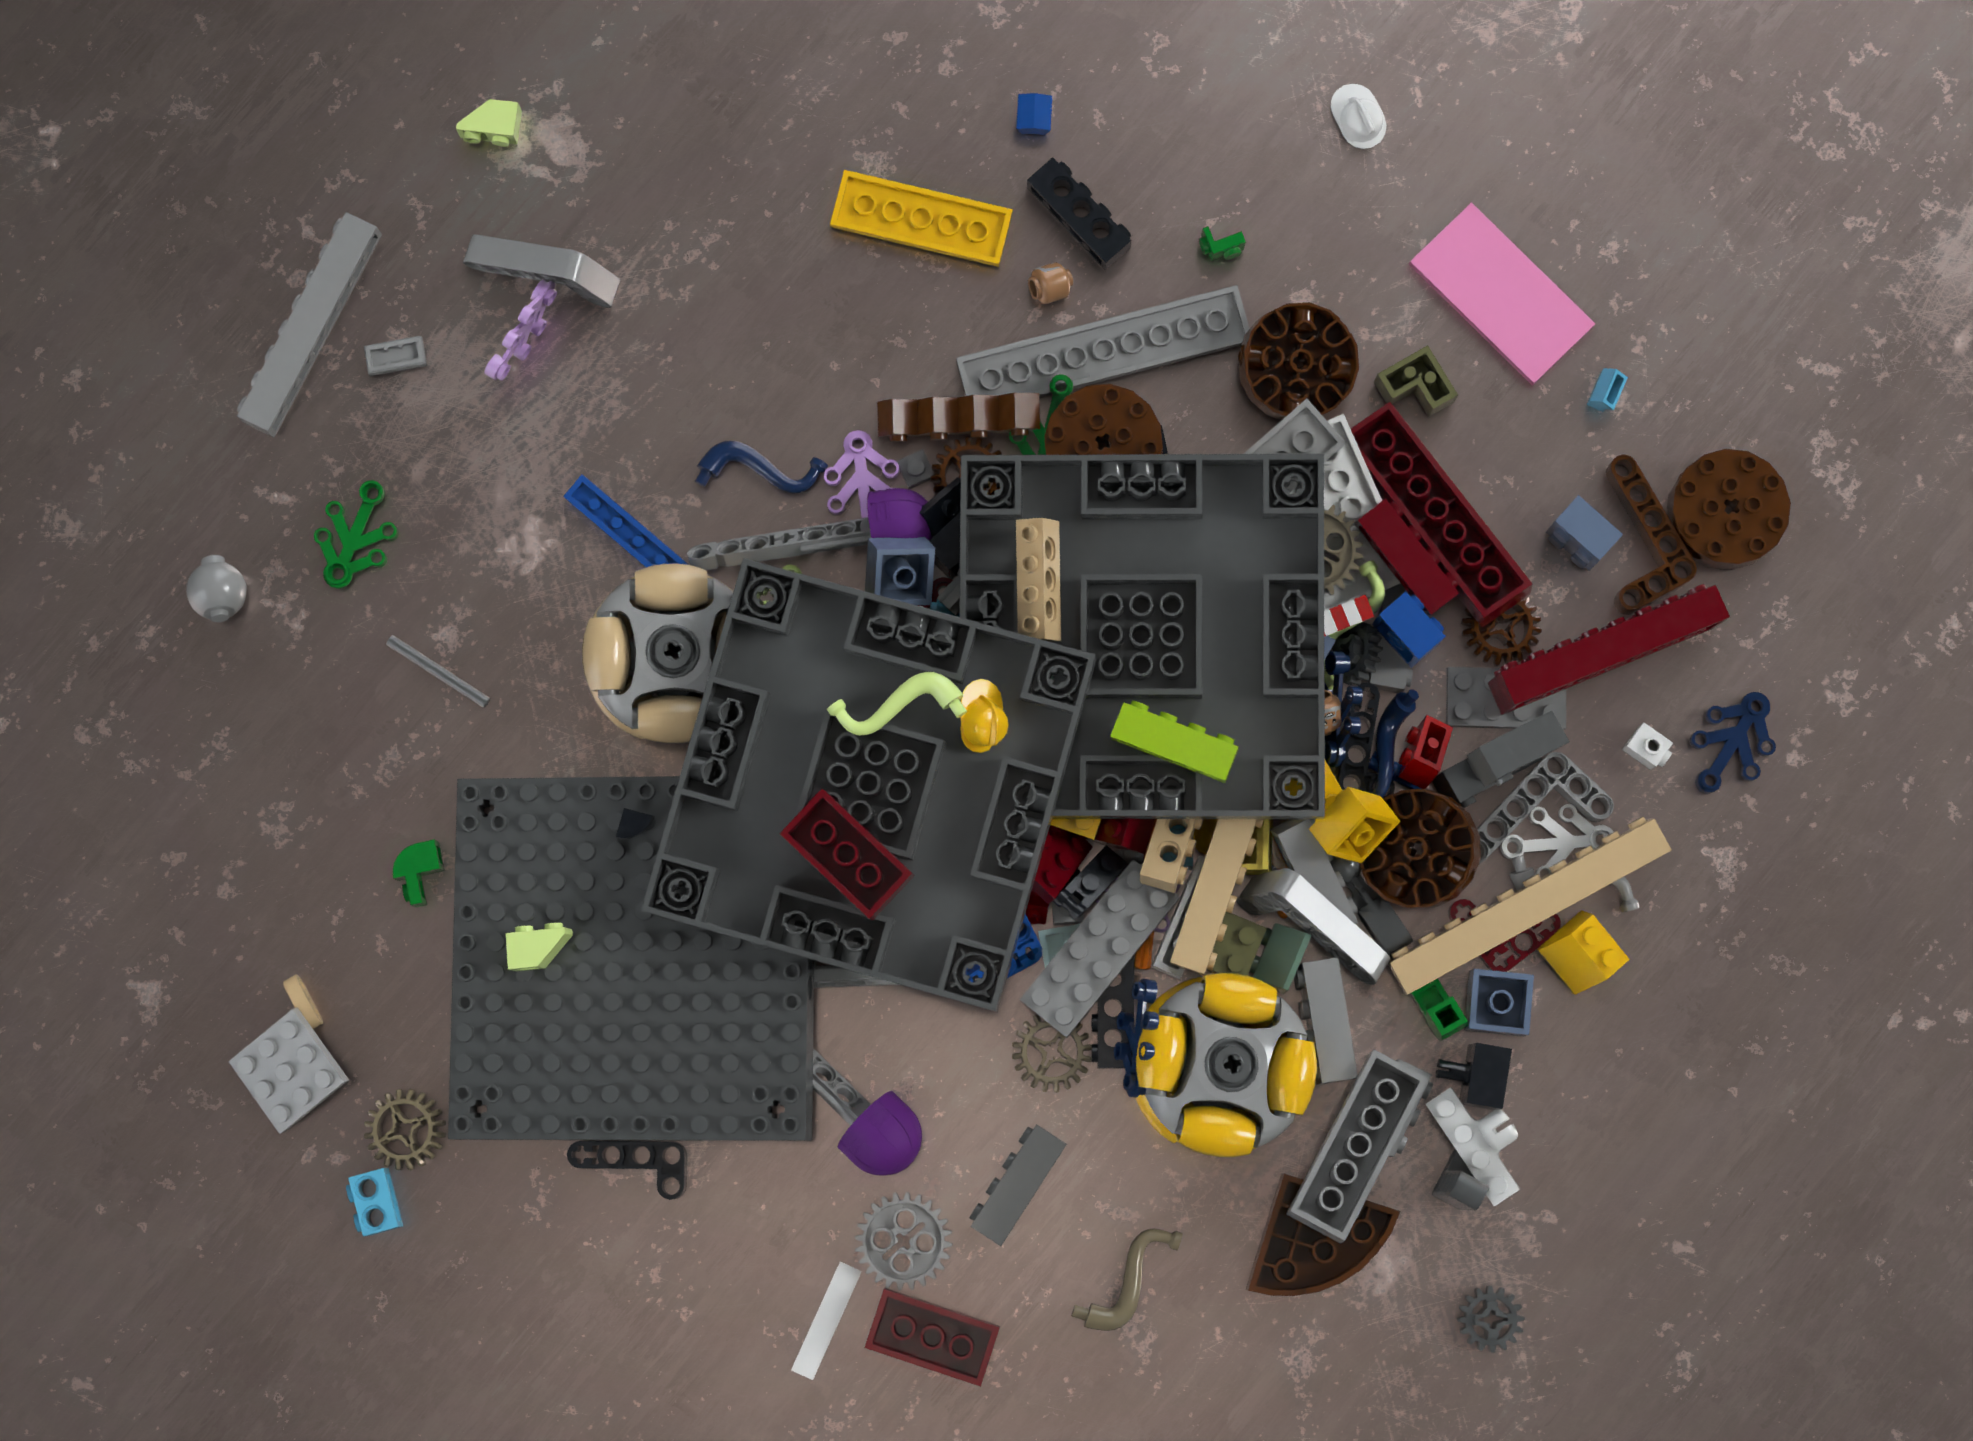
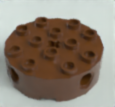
M1310 302L1285 304L1259 317L1244 335L1238 354L1239 380L1249 400L1266 415L1283 420L1306 399L1312 403L1321 415H1324L1337 408L1353 389L1359 371L1358 345L1347 326L1330 309ZM1297 357L1300 362H1303V366L1297 368V364L1293 363V359Z
M1113 384L1086 386L1066 396L1051 414L1044 436L1046 455L1163 454L1161 425L1150 404L1134 391ZM1109 441L1110 448L1104 447L1103 450H1099V442Z
M1723 449L1704 454L1679 475L1668 495L1667 516L1694 561L1707 568L1732 570L1754 564L1778 545L1789 525L1791 501L1784 480L1769 462L1749 451ZM1727 506L1732 509L1729 514L1724 511Z
M1428 789L1401 790L1383 798L1401 822L1362 863H1359L1366 883L1384 900L1405 908L1437 907L1457 898L1472 882L1481 859L1480 835L1470 813L1452 797ZM1415 843H1422L1421 847L1424 849L1422 854H1416Z

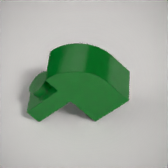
M433 839L412 844L406 847L394 862L393 879L397 881L406 880V884H402L404 899L406 902L410 901V905L415 908L427 905L422 876L445 871L440 843Z
M1438 978L1411 993V996L1424 1015L1427 1025L1439 1041H1443L1468 1026V1020L1453 996H1448Z

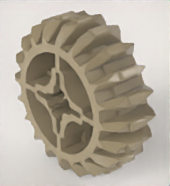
M1036 1014L1033 1016L1036 1023L1035 1026L1032 1027L1028 1021L1023 1023L1024 1027L1029 1030L1027 1034L1020 1030L1016 1032V1035L1022 1038L1023 1041L1022 1043H1012L1014 1048H1021V1053L1012 1054V1059H1022V1063L1017 1064L1015 1070L1019 1071L1023 1068L1027 1070L1021 1077L1023 1081L1027 1080L1030 1075L1035 1078L1031 1083L1032 1088H1035L1038 1081L1044 1082L1042 1086L1043 1092H1047L1048 1083L1053 1084L1054 1092L1057 1093L1060 1089L1058 1083L1063 1082L1068 1090L1071 1088V1084L1068 1081L1069 1078L1072 1077L1077 1083L1081 1081L1080 1077L1076 1074L1077 1070L1085 1074L1088 1072V1069L1082 1066L1081 1063L1082 1061H1092V1057L1083 1055L1084 1051L1092 1050V1045L1082 1044V1041L1089 1038V1034L1078 1035L1077 1032L1083 1027L1081 1023L1070 1034L1077 1047V1059L1075 1060L1063 1051L1062 1043L1065 1036L1059 1031L1051 1041H1042L1033 1036L1043 1028L1052 1027L1046 1021L1041 1022L1040 1017ZM1060 1038L1057 1052L1066 1060L1060 1057L1058 1059L1053 1057V1060H1049L1047 1065L1044 1066L1047 1052L1038 1044L1044 1047L1049 1044L1051 1047V1044H1055L1057 1039ZM1028 1044L1035 1047L1042 1055V1061L1037 1071L1032 1068L1028 1061ZM1055 1062L1071 1067L1067 1073L1061 1076H1044L1049 1066Z
M402 1089L396 1090V1099H394L391 1093H386L385 1099L387 1104L381 1100H376L375 1105L380 1109L379 1112L375 1110L368 1111L370 1116L375 1117L374 1122H364V1126L372 1127V1132L365 1133L364 1138H374L375 1141L367 1146L368 1150L379 1148L374 1158L380 1160L386 1155L384 1166L390 1167L395 1160L396 1170H402L404 1161L408 1170L414 1169V1160H416L419 1166L426 1165L423 1155H426L429 1159H434L435 1154L430 1150L431 1147L435 1149L442 1148V1145L435 1141L436 1137H446V1133L437 1132V1127L446 1125L445 1120L436 1121L435 1118L443 1113L442 1109L431 1111L436 1101L430 1099L424 1104L426 1093L421 1092L415 1099L414 1089L408 1090L406 1098ZM405 1104L413 1105L424 1115L409 1119L404 1112H401L399 1106ZM391 1111L393 1126L383 1136V1123ZM402 1122L408 1125L415 1124L411 1126V1131H408L410 1132L409 1136L395 1135L399 1133V1128H402L400 1127ZM428 1123L427 1138L419 1148L417 1133L419 1129ZM401 1140L406 1147H409L411 1154H398L392 1151L387 1144Z

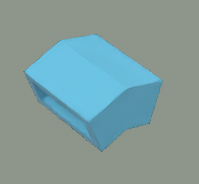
M1603 368L1587 405L1602 412L1605 409L1614 410L1628 377L1617 369Z

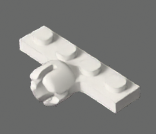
M1452 1087L1426 1103V1106L1475 1179L1489 1186L1486 1195L1493 1206L1498 1205L1520 1190L1499 1158V1152L1518 1137L1514 1124L1497 1132L1496 1128L1510 1119L1504 1111L1494 1110L1476 1121L1471 1117Z

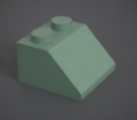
M1277 923L1273 925L1272 929L1267 928L1261 944L1265 947L1260 957L1255 956L1249 971L1253 973L1252 977L1273 986L1279 993L1284 994L1289 991L1312 935Z

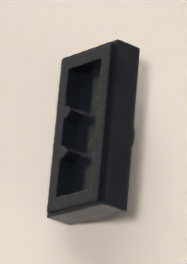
M957 477L928 501L920 511V514L929 526L932 537L961 511V478Z

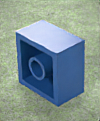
M1405 591L1377 616L1372 625L1378 629L1377 631L1408 666L1413 668L1435 649L1446 636L1443 634L1444 627L1435 617L1429 618L1422 610L1424 605L1414 594L1410 596Z

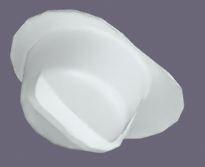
M1358 84L1343 85L1336 90L1332 96L1330 107L1346 141L1352 146L1361 149L1372 148L1380 143L1385 135L1387 125L1384 114L1371 91Z

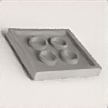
M298 1007L290 1010L228 1061L279 1134L290 1129L349 1081Z

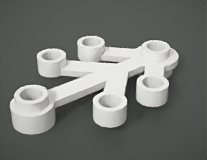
M1565 804L1558 811L1559 819L1565 823L1572 822L1585 834L1573 836L1553 820L1545 808L1538 806L1530 812V822L1534 825H1541L1556 838L1523 840L1518 835H1509L1501 843L1500 850L1504 857L1511 860L1526 852L1557 850L1546 865L1536 870L1535 875L1539 874L1540 876L1542 869L1551 873L1549 867L1566 859L1574 848H1584L1591 845L1595 849L1600 846L1596 843L1597 835L1605 837L1614 831L1605 825L1593 826L1577 813L1574 805ZM1565 808L1572 810V818L1568 819L1563 816ZM1534 811H1541L1543 813L1542 821L1534 819ZM1508 843L1516 844L1517 851L1515 853H1510L1507 850Z

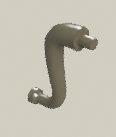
M1147 1229L1136 1236L1129 1248L1123 1285L1117 1303L1110 1308L1091 1303L1089 1309L1074 1305L1071 1316L1085 1320L1084 1327L1090 1329L1110 1331L1123 1327L1133 1317L1138 1306L1142 1282L1143 1256L1147 1245L1151 1242H1163L1169 1244L1171 1249L1177 1251L1183 1233L1178 1231L1170 1233L1161 1229Z

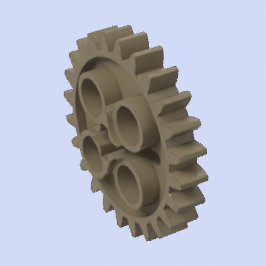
M1332 505L1328 511L1324 510V553L1339 558V562H1334L1324 556V562L1331 569L1330 575L1324 578V590L1326 589L1331 596L1334 595V585L1342 590L1345 588L1342 581L1343 578L1349 581L1354 579L1349 571H1359L1360 567L1354 563V560L1363 558L1362 554L1356 552V549L1362 547L1363 543L1355 542L1354 540L1361 532H1351L1350 527L1355 521L1350 520L1345 523L1343 519L1346 512L1343 511L1338 516L1335 515V505ZM1335 534L1342 539L1343 544L1339 550L1328 548L1326 539L1329 535Z

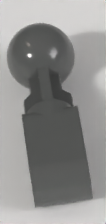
M1333 856V860L1330 861L1334 872L1339 871L1343 877L1346 886L1352 893V900L1358 910L1357 915L1374 941L1390 957H1392L1391 954L1396 950L1411 944L1413 939L1389 902L1384 900L1366 884L1360 875L1362 870L1360 864Z

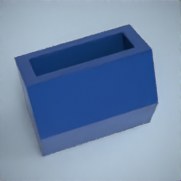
M1038 93L1018 94L1016 129L1021 134L1045 136L1051 131L1052 96Z

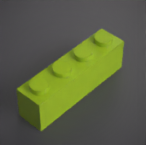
M1132 700L1131 704L1123 703L1110 735L1111 740L1226 783L1239 750V746L1234 745L1235 740L1219 733L1215 738L1205 734L1206 728L1189 722L1188 727L1176 722L1178 719L1176 716L1163 711L1158 716L1148 712L1149 706Z

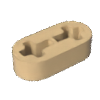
M296 974L283 981L284 988L294 1007H298L310 1026L314 1029L323 1024L321 1015L301 978Z

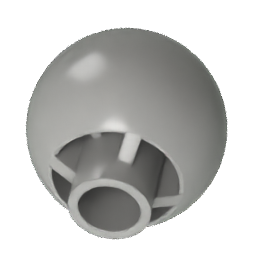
M210 555L204 557L201 560V566L196 568L190 575L186 594L189 604L200 616L211 619L213 622H224L236 614L243 606L247 587L242 574L234 566L225 563L223 556Z

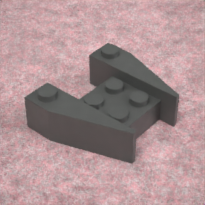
M1550 711L1478 747L1467 755V759L1439 773L1432 782L1438 793L1452 797L1463 808H1466L1476 802L1474 796L1494 785L1500 786L1514 778L1513 775L1542 760L1541 757L1570 741L1553 711Z

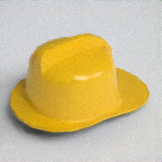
M977 679L971 681L962 692L964 696L960 701L967 712L960 717V731L964 745L973 752L982 753L989 751L991 746H996L1005 737L1009 725L1008 718L1003 711L1001 693L997 686L989 680Z

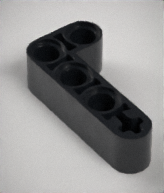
M1366 682L1361 683L1358 687H1361L1362 692H1368L1367 696L1372 699L1367 702L1365 711H1354L1361 709L1362 702L1359 705L1352 704L1348 716L1359 717L1366 722L1368 730L1363 734H1351L1345 744V759L1341 762L1339 768L1338 783L1341 789L1344 790V778L1352 777L1358 783V790L1371 793L1373 791V784L1377 782L1378 778L1377 773L1368 772L1380 693L1374 684ZM1349 749H1359L1363 754V760L1359 763L1352 762L1348 757ZM1393 780L1391 781L1390 787L1387 791V795L1383 798L1391 794H1394L1395 784Z
M578 1141L568 1148L567 1159L576 1168L657 1169V1190L663 1198L669 1200L678 1199L686 1192L687 1151L680 1143ZM581 1146H584V1151L597 1152V1158H584L581 1164L580 1158H576L575 1153L581 1151ZM612 1146H615L620 1152L619 1160L614 1164H610L605 1159L606 1150ZM644 1146L649 1150L650 1158L645 1164H640L635 1159V1152L638 1148ZM670 1147H676L680 1152V1159L675 1164H669L665 1159V1152ZM670 1177L676 1178L680 1185L678 1192L674 1195L668 1194L664 1189L665 1181Z

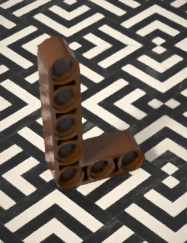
M1622 454L1614 458L1608 465L1606 477L1659 567L1627 584L1616 594L1614 598L1615 608L1623 615H1630L1685 586L1695 577L1697 567L1633 457ZM1621 464L1625 466L1628 470V476L1618 475L1615 471V465ZM1630 490L1640 491L1643 500L1641 502L1634 501L1630 497ZM1645 515L1654 516L1657 519V527L1648 526L1644 520ZM1660 540L1670 542L1672 552L1662 551L1659 545ZM1676 565H1681L1686 569V578H1680L1675 574L1674 567ZM1650 579H1656L1661 583V592H1654L1650 589ZM1624 593H1630L1636 598L1635 606H1629L1624 602Z

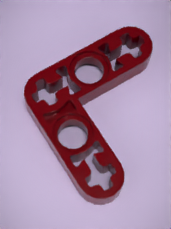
M1460 899L1450 906L1448 911L1450 920L1456 918L1455 915L1458 913L1456 907L1458 905L1461 908L1467 906L1469 910L1476 906L1470 900ZM1470 911L1467 913L1468 917L1472 916ZM1557 914L1549 917L1553 920L1551 924L1553 930L1550 932V930L1544 929L1537 934L1542 938L1540 941H1538L1535 933L1530 929L1521 932L1520 934H1526L1531 939V946L1528 950L1523 951L1517 948L1515 945L1516 935L1479 955V958L1489 970L1507 972L1560 929L1561 920ZM1542 922L1532 926L1533 930L1539 927ZM1508 942L1511 951L1519 957L1515 960L1512 954L1504 961L1506 964L1505 968L1501 965L1494 966L1495 952L1498 955L1507 952L1509 949L1504 945Z

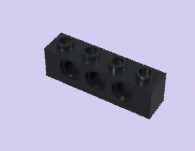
M1052 157L1027 179V189L1106 271L1131 248V234L1121 223L1117 225L1110 218L1112 214L1104 204H1097L1090 197L1092 193L1084 183L1080 182L1078 184L1071 177L1072 171L1064 162L1058 163ZM1062 186L1066 187L1069 193L1066 196H1058L1054 193V190ZM1078 207H1083L1088 210L1089 214L1085 217H1078L1073 211ZM1097 228H1104L1109 234L1104 238H1098L1093 234V231Z
M1134 956L1119 973L1121 975V983L1114 987L1109 986L1097 1000V1014H1092L1091 1027L1092 1032H1097V1044H1092L1091 1057L1092 1062H1097V1069H1125L1123 1061L1116 1060L1114 1057L1115 1047L1108 1046L1105 1043L1104 1035L1109 1030H1116L1121 1035V1042L1129 1043L1126 1031L1119 1030L1117 1027L1118 1016L1112 1017L1107 1015L1104 1005L1109 1000H1115L1121 1005V1012H1129L1134 1016V998L1132 996Z

